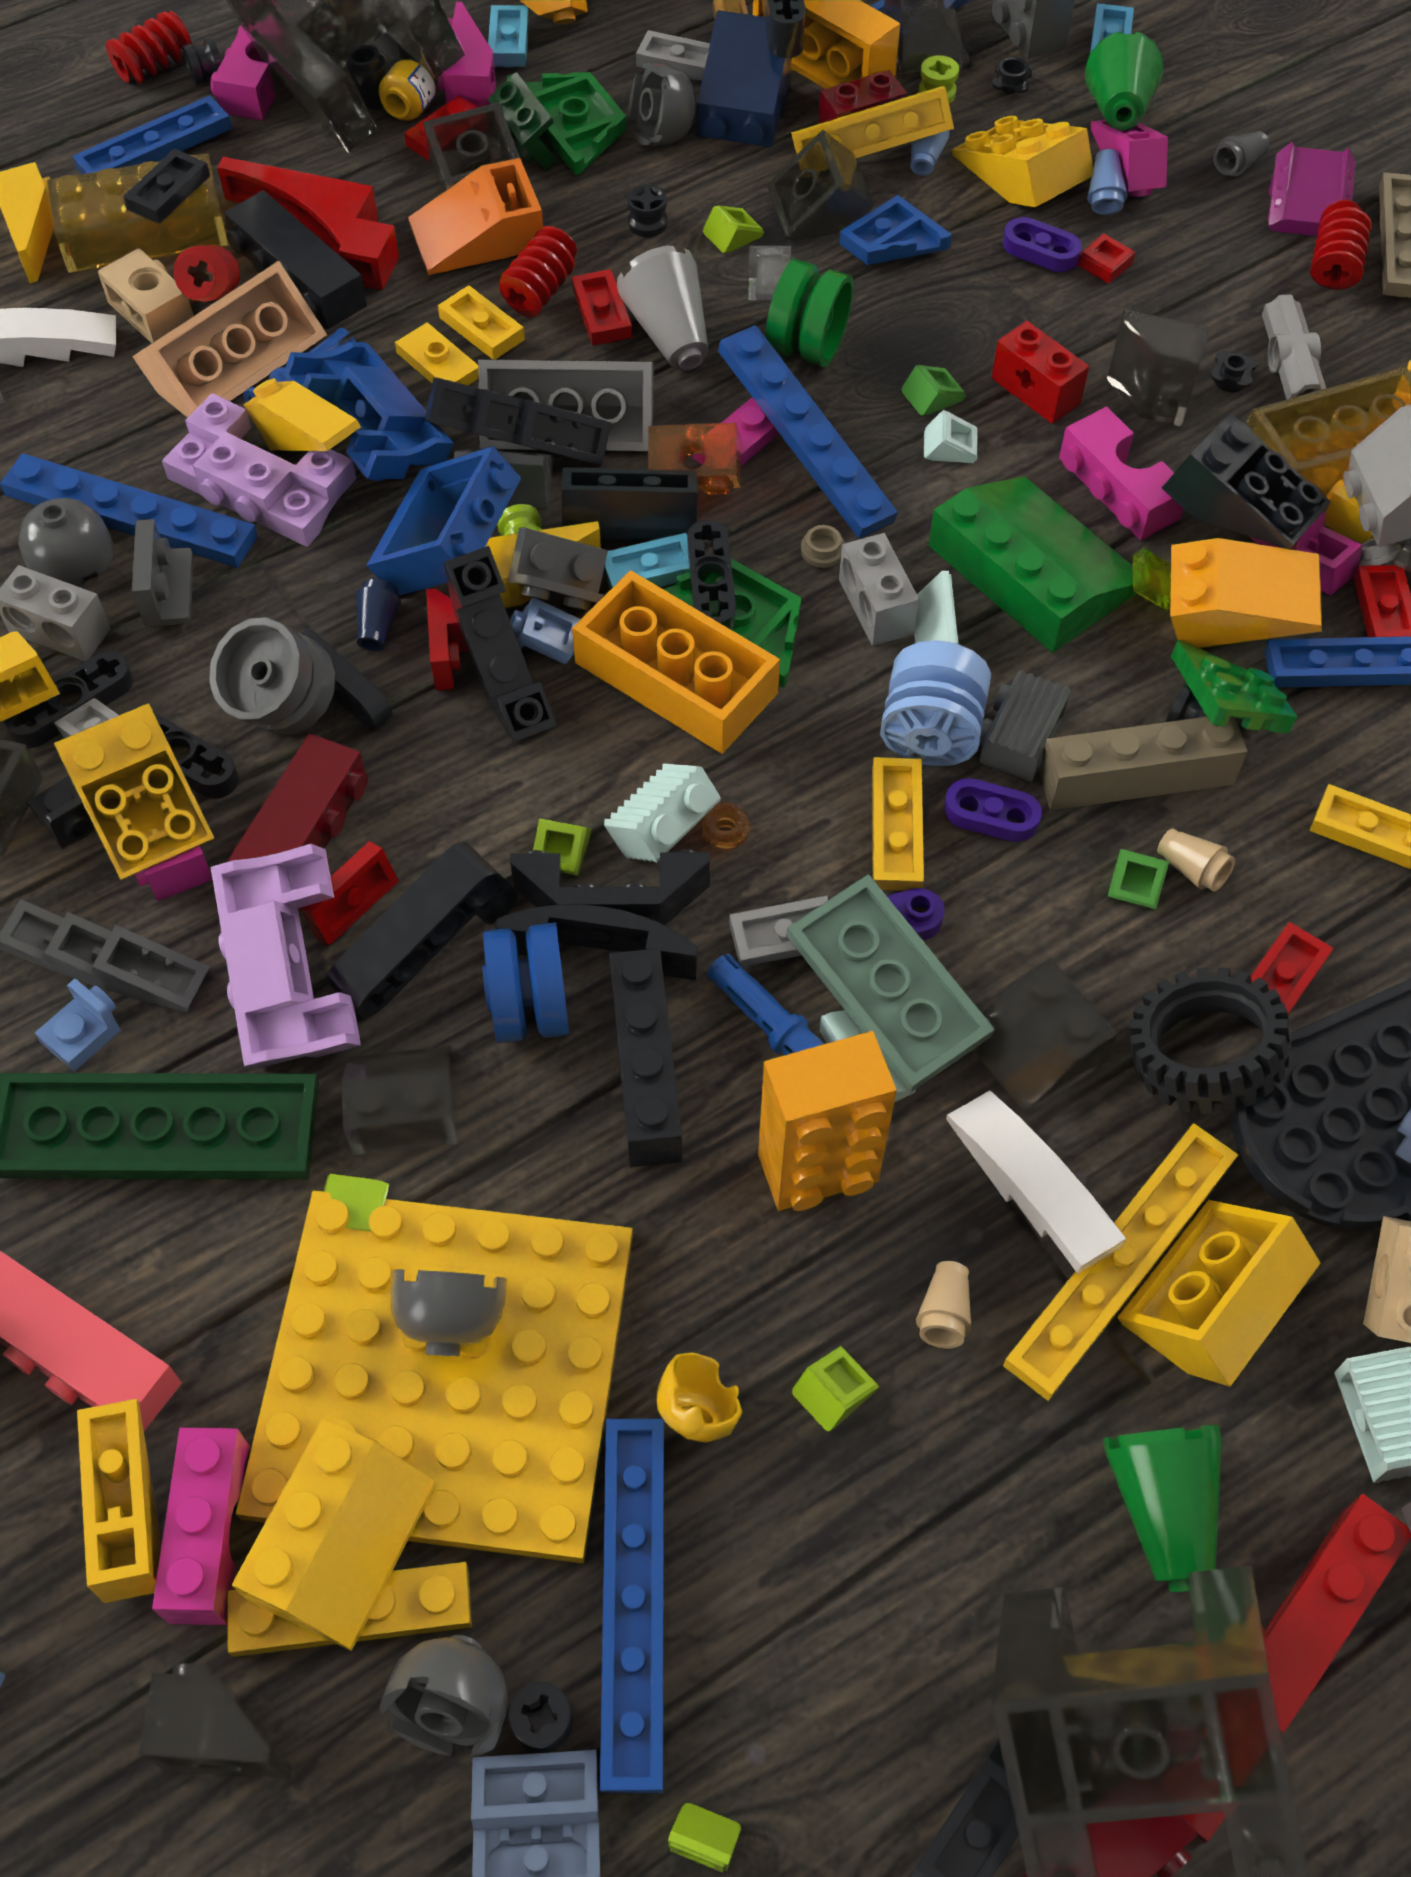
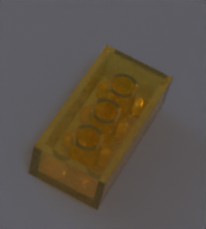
M209 154L191 155L207 162L210 177L161 224L128 211L123 196L160 161H149L140 165L116 169L106 168L98 172L74 176L65 175L60 178L47 180L54 232L68 273L105 267L138 248L150 258L180 254L185 249L197 245H229Z
M1405 366L1252 409L1247 425L1273 451L1281 454L1287 463L1301 476L1315 484L1323 495H1327L1339 480L1344 481V472L1349 470L1351 450L1398 409L1411 405V372Z

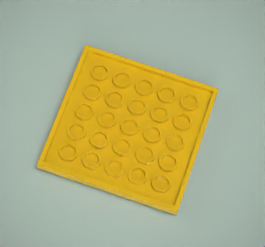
M313 1190L236 1511L238 1518L245 1521L266 1522L322 1417L376 1441L436 1482V1486L408 1541L584 1564L632 1247L633 1228L386 1199L384 1206L376 1208L369 1217L371 1231L345 1228L349 1222V1212L343 1202L332 1199L330 1192ZM393 1270H404V1281L416 1282L418 1270L485 1275L484 1287L493 1288L494 1278H507L505 1303L501 1319L493 1333L482 1342L461 1345L460 1357L425 1354L426 1343L407 1338L397 1327L391 1312L390 1293Z

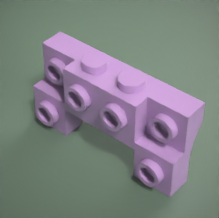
M213 393L185 420L189 433L162 460L169 480L202 495L208 502L214 505L220 504L238 513L248 522H257L306 547L320 534L329 512L341 495L356 480L353 460L331 449L328 451H309L294 465L242 440V437L251 429L247 409Z
M308 844L268 856L233 860L211 867L221 926L219 947L227 962L230 980L227 985V995L231 1006L235 1009L244 1066L260 1069L305 1056L316 1058L361 1046L351 995L338 992L314 999L298 908L334 898L326 849Z

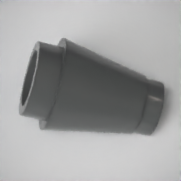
M1261 131L1223 138L1214 151L1213 160L1215 167L1224 175L1238 176L1268 151L1269 139Z

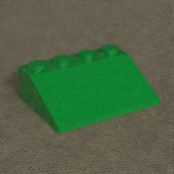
M1025 476L965 488L933 511L928 546L1052 654L1143 590L1150 581Z

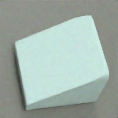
M943 410L925 428L924 458L932 461L974 463L977 460L978 428Z

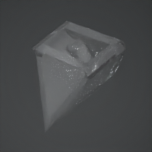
M749 246L748 300H772L781 274L787 264L794 259L791 256V246Z

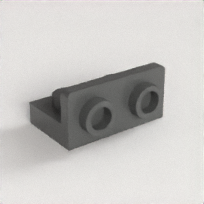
M154 519L136 520L132 593L145 627L187 624L191 621L194 556L190 548L170 549L167 537H160Z
M519 528L508 582L523 586L522 595L549 601L551 593L563 596L564 606L590 611L591 604H597L605 596L599 594L608 550L529 528Z

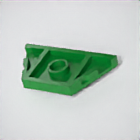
M572 72L566 75L542 73V82H525L554 119V123L543 135L575 175L581 174L627 129L626 115L591 72ZM513 74L506 76V79L508 80Z
M731 559L736 603V619L732 631L780 659L779 686L784 688L789 677L801 610V597ZM687 572L677 576V584L663 590L693 607L690 574ZM706 572L699 579L707 584H716L723 579V576L716 572ZM718 600L710 601L711 617L720 616Z
M1177 640L1171 658L1212 725L1225 727L1229 717L1233 716L1243 719L1241 726L1245 729H1264L1272 732L1290 733L1297 715L1286 701L1287 696L1279 691L1274 684V678L1271 675L1254 668H1248L1247 670L1191 644Z

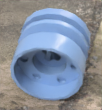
M945 641L917 642L904 648L894 660L889 684V696L886 698L885 711L881 721L880 735L886 746L902 758L922 759V765L935 767L951 766L969 760L978 751L990 687L991 672L986 661L973 650L957 643Z

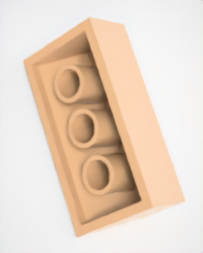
M277 261L132 357L156 392L188 418L211 393L228 401L233 400L268 376L274 369L280 368L287 363L291 352L302 353L327 336V334L280 261Z

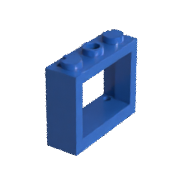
M494 446L420 469L366 566L378 579L394 584L399 590L398 596L447 583L443 562L486 546L521 477Z

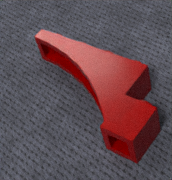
M228 157L221 159L217 169L225 200L241 203L264 190L355 268L362 276L363 287L378 290L384 289L399 260V252L394 225L377 222L378 214L373 186Z

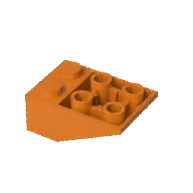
M520 158L480 166L408 217L409 225L428 275L517 256L526 247L529 240L534 238L536 232L543 227L542 209Z

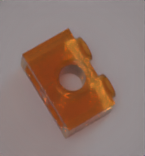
M737 424L648 426V469L696 470L697 489H704V492L707 494H726L730 492V488H741V436ZM693 454H702L706 457L705 462L699 468L688 469L684 467L687 458Z

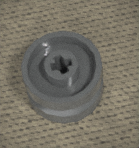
M251 618L232 627L218 643L210 662L209 683L214 700L227 714L277 735H295L312 727L326 712L334 694L335 671L330 655L317 641L270 618Z

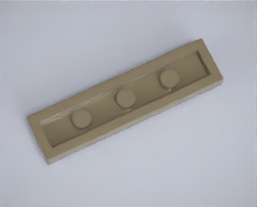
M1383 172L1379 183L1383 295L1411 298V175Z

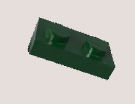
M514 73L488 100L501 116L497 121L500 128L512 141L515 138L518 139L514 144L518 152L529 164L535 159L547 171L557 159L541 140L540 136L554 123V119L518 73Z

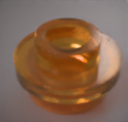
M724 802L717 804L703 817L701 831L703 838L709 845L717 849L729 850L739 847L747 840L750 832V822L739 806ZM726 826L732 828L733 830L722 831L719 830V828Z

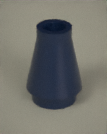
M381 579L366 580L363 582L362 588L356 592L358 625L356 643L365 650L380 651L384 648L385 639L401 605L398 588L388 581Z

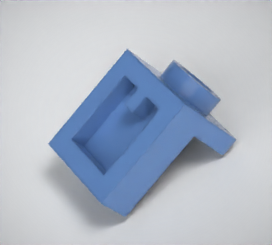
M534 597L523 612L516 610L513 613L510 623L520 649L526 646L565 665L573 656L572 628L581 619Z
M73 979L67 985L74 999L35 1032L40 1043L73 1072L121 1031L111 1013L116 1009V1006L109 996L96 985L88 990L77 979Z

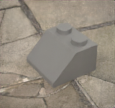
M1411 405L1398 409L1351 450L1349 470L1345 471L1343 476L1348 496L1350 498L1355 497L1360 506L1359 516L1362 527L1366 532H1372L1378 547L1411 539Z

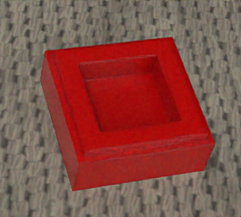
M1103 233L1081 252L1078 266L1110 284L1133 264L1136 252Z

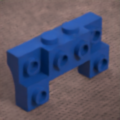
M348 342L337 349L322 353H290L283 373L287 381L299 383L326 401L333 402L336 407L357 419L361 428L352 434L346 453L365 477L375 481L404 479L410 464L423 467L447 461L454 445L453 441L438 424L425 421L426 410L368 343Z

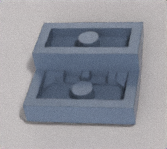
M596 1750L473 1757L471 1822L473 1826L472 1877H601Z

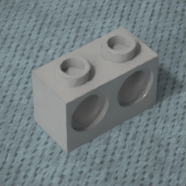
M885 533L842 544L839 581L872 647L914 635L919 598Z
M20 565L15 568L0 587V615L8 632L17 631L24 639L86 661L111 630L99 597L94 592Z

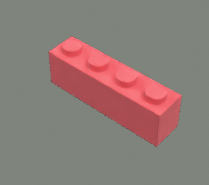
M0 1251V1343L7 1348L2 1356L27 1375H30L35 1368L47 1375L50 1379L45 1383V1386L70 1405H73L77 1398H80L91 1407L137 1398L140 1405L143 1430L145 1431L182 1384L172 1368Z

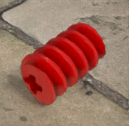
M164 11L157 14L156 19H147L143 26L137 25L132 27L131 33L127 31L121 33L118 40L114 38L108 40L105 47L109 60L118 76L125 83H129V77L132 76L138 84L144 83L142 69L151 77L157 76L155 62L163 70H168L170 64L167 56L169 55L176 64L182 62L179 49H182V45L192 44L190 34L180 17L173 11Z
M1349 199L1338 200L1328 205L1322 212L1309 273L1313 281L1334 290L1348 289L1355 286L1361 280L1370 240L1369 234L1372 229L1371 219L1356 202Z
M544 226L536 232L534 238L529 240L526 247L520 251L518 257L502 273L499 281V290L512 309L530 318L540 314L542 307L548 304L551 296L556 294L559 286L563 285L567 276L571 275L574 271V258L577 254V247L573 239L559 228Z
M197 245L185 249L178 255L174 263L173 276L176 286L183 295L191 300L207 302L221 299L237 288L240 282V268L231 252L223 247ZM204 266H207V271L213 274L212 280H209V275L203 272Z

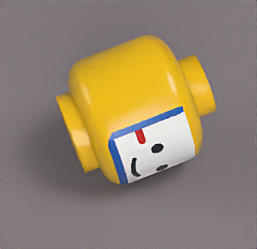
M401 60L395 63L379 84L378 94L383 107L391 116L402 121H412L419 118L435 97L436 87L432 76L420 63L413 60Z

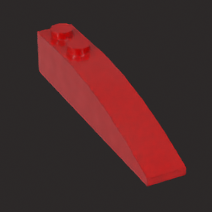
M1363 1493L1342 1511L1161 1787L1163 1792L1197 1832V1836L1205 1843L1213 1836L1280 1740L1411 1538L1407 1525Z

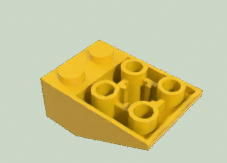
M1007 116L995 121V127L987 131H979L968 135L965 138V143L951 149L952 155L1012 204L1037 207L1092 177L1093 173L1087 128L1070 126L1069 122L1048 124L1043 123L1042 119L1023 121L1018 120L1017 116Z
M149 703L54 743L120 880L215 839Z

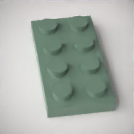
M869 874L787 927L786 936L862 1033L874 1031L886 1063L909 1093L992 1037L995 1030Z

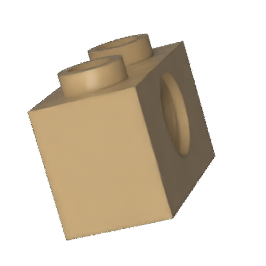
M140 248L98 270L108 303L151 343H154L194 316L191 308L194 300L183 295L176 286L175 280L168 274L159 260H152Z
M1383 1216L1363 1325L1378 1337L1411 1343V1221Z

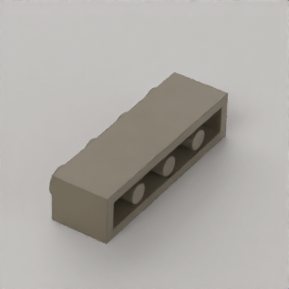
M1230 716L1225 727L1212 725L1207 717L1047 738L1038 772L1051 811L1234 785L1248 751L1235 717Z

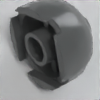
M644 63L642 67L646 70L643 75H635L630 92L629 118L630 120L637 121V128L640 133L633 132V135L640 145L671 146L687 135L697 119L698 98L690 79L678 68L666 64Z
M68 497L53 498L39 503L27 513L19 529L18 545L26 567L77 587L85 584L83 578L90 576L95 571L97 576L105 572L113 559L114 544L103 519L97 511L80 500Z
M393 1270L390 1293L391 1312L397 1327L407 1338L426 1343L425 1354L460 1357L461 1345L482 1342L493 1333L499 1323L505 1303L507 1278H494L493 1288L484 1287L485 1275L418 1270L416 1282L404 1281V1270Z
M454 1635L449 1638H437L421 1642L402 1656L390 1676L379 1710L381 1715H383L388 1709L393 1715L390 1728L397 1735L415 1746L437 1754L452 1756L454 1751L452 1743L462 1746L473 1745L471 1757L481 1756L494 1749L506 1717L509 1697L502 1669L495 1660L482 1649L476 1640L463 1635Z

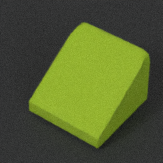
M720 205L713 207L703 228L704 235L723 253L732 252L761 238L764 234L763 228L743 208Z
M539 818L533 850L560 853L562 873L579 876L590 839L591 828Z
M329 1174L323 1192H330L331 1199L339 1200L346 1205L349 1212V1222L345 1228L371 1231L369 1217L376 1208L384 1206L389 1183L374 1179Z
M840 1346L807 1367L793 1387L792 1393L826 1431H831L873 1395L879 1386Z
M685 1803L670 1832L668 1847L673 1853L723 1873L724 1870H728L741 1832V1825L736 1821L694 1804Z

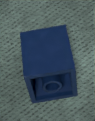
M717 11L697 101V136L766 147L773 146L791 88L792 58H780L770 52L764 17Z

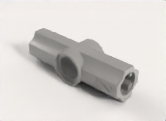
M1278 295L1275 300L1265 304L1262 313L1269 338L1268 366L1270 372L1279 373L1288 405H1292L1296 412L1311 411L1313 407L1324 403L1327 395V389L1319 366L1321 358L1320 337L1316 332H1309L1300 302L1295 301L1293 295Z

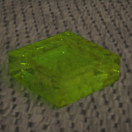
M1143 548L1132 556L1133 591L1166 610L1171 607V564Z

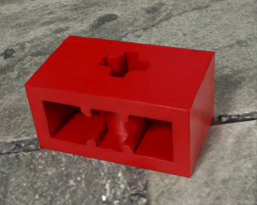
M1025 321L998 340L991 379L1053 424L1081 404L1089 365L1029 321Z

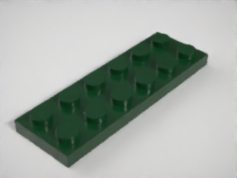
M1 1073L0 1178L309 1180L319 1081L316 1074Z

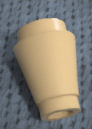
M1173 828L1166 832L1157 849L1159 855L1165 857L1171 865L1200 890L1206 887L1212 891L1220 889L1230 876L1235 864V858L1228 854L1227 847L1179 832Z
M943 1261L936 1265L935 1273L916 1318V1324L920 1328L919 1334L921 1339L929 1345L938 1348L951 1349L961 1346L964 1343V1338L970 1334L972 1329L969 1271L961 1263Z

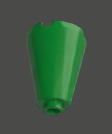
M1135 32V34L1112 33L1099 41L1091 51L1085 70L1086 85L1106 122L1112 128L1128 130L1135 127L1141 121L1163 77L1162 54L1153 40L1139 32Z
M1219 1425L1201 1426V1429L1185 1430L1183 1427L1118 1435V1438H1103L1105 1454L1155 1581H1168L1169 1592L1205 1589L1204 1577L1212 1576L1216 1573L1222 1437Z

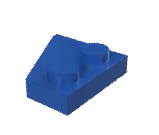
M896 195L841 230L839 244L866 265L947 250L951 246L952 234L902 197Z

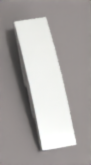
M0 309V363L23 367L25 355L69 362L71 350L114 357L116 349V315L71 309Z
M990 1090L947 1115L946 1120L1005 1201L1008 1202L1014 1199L1041 1237L1049 1234L1077 1274L1123 1246L1126 1240L1125 1236L1090 1192L1053 1150Z

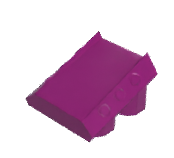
M1291 142L1276 153L1275 168L1269 185L1271 205L1268 211V227L1270 231L1317 236L1320 218L1325 208L1338 200L1349 199L1352 201L1356 161L1349 148L1339 152L1295 147L1293 142Z

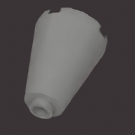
M674 246L650 249L629 262L632 269L625 277H623L622 272L619 274L617 290L620 298L672 367L682 370L694 369L703 362L709 351L696 261L691 252L685 248V253L676 252Z

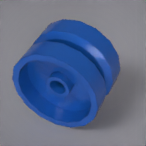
M556 922L530 925L526 933L527 959H519L516 935L510 928L483 931L486 964L482 965L487 1010L492 1012L497 1044L524 1041L528 1033L525 1008L530 1007L535 1009L537 1030L543 1038L570 1035Z

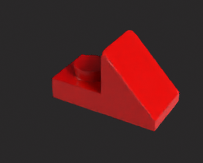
M435 588L426 589L430 663L435 690L454 689L453 670H461L460 652L469 650L455 617L451 598Z

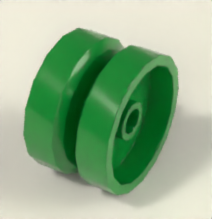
M792 259L780 276L768 312L765 338L775 351L791 357L800 349L802 361L826 368L838 351L848 323L854 293L853 277L831 269L820 277L816 265Z

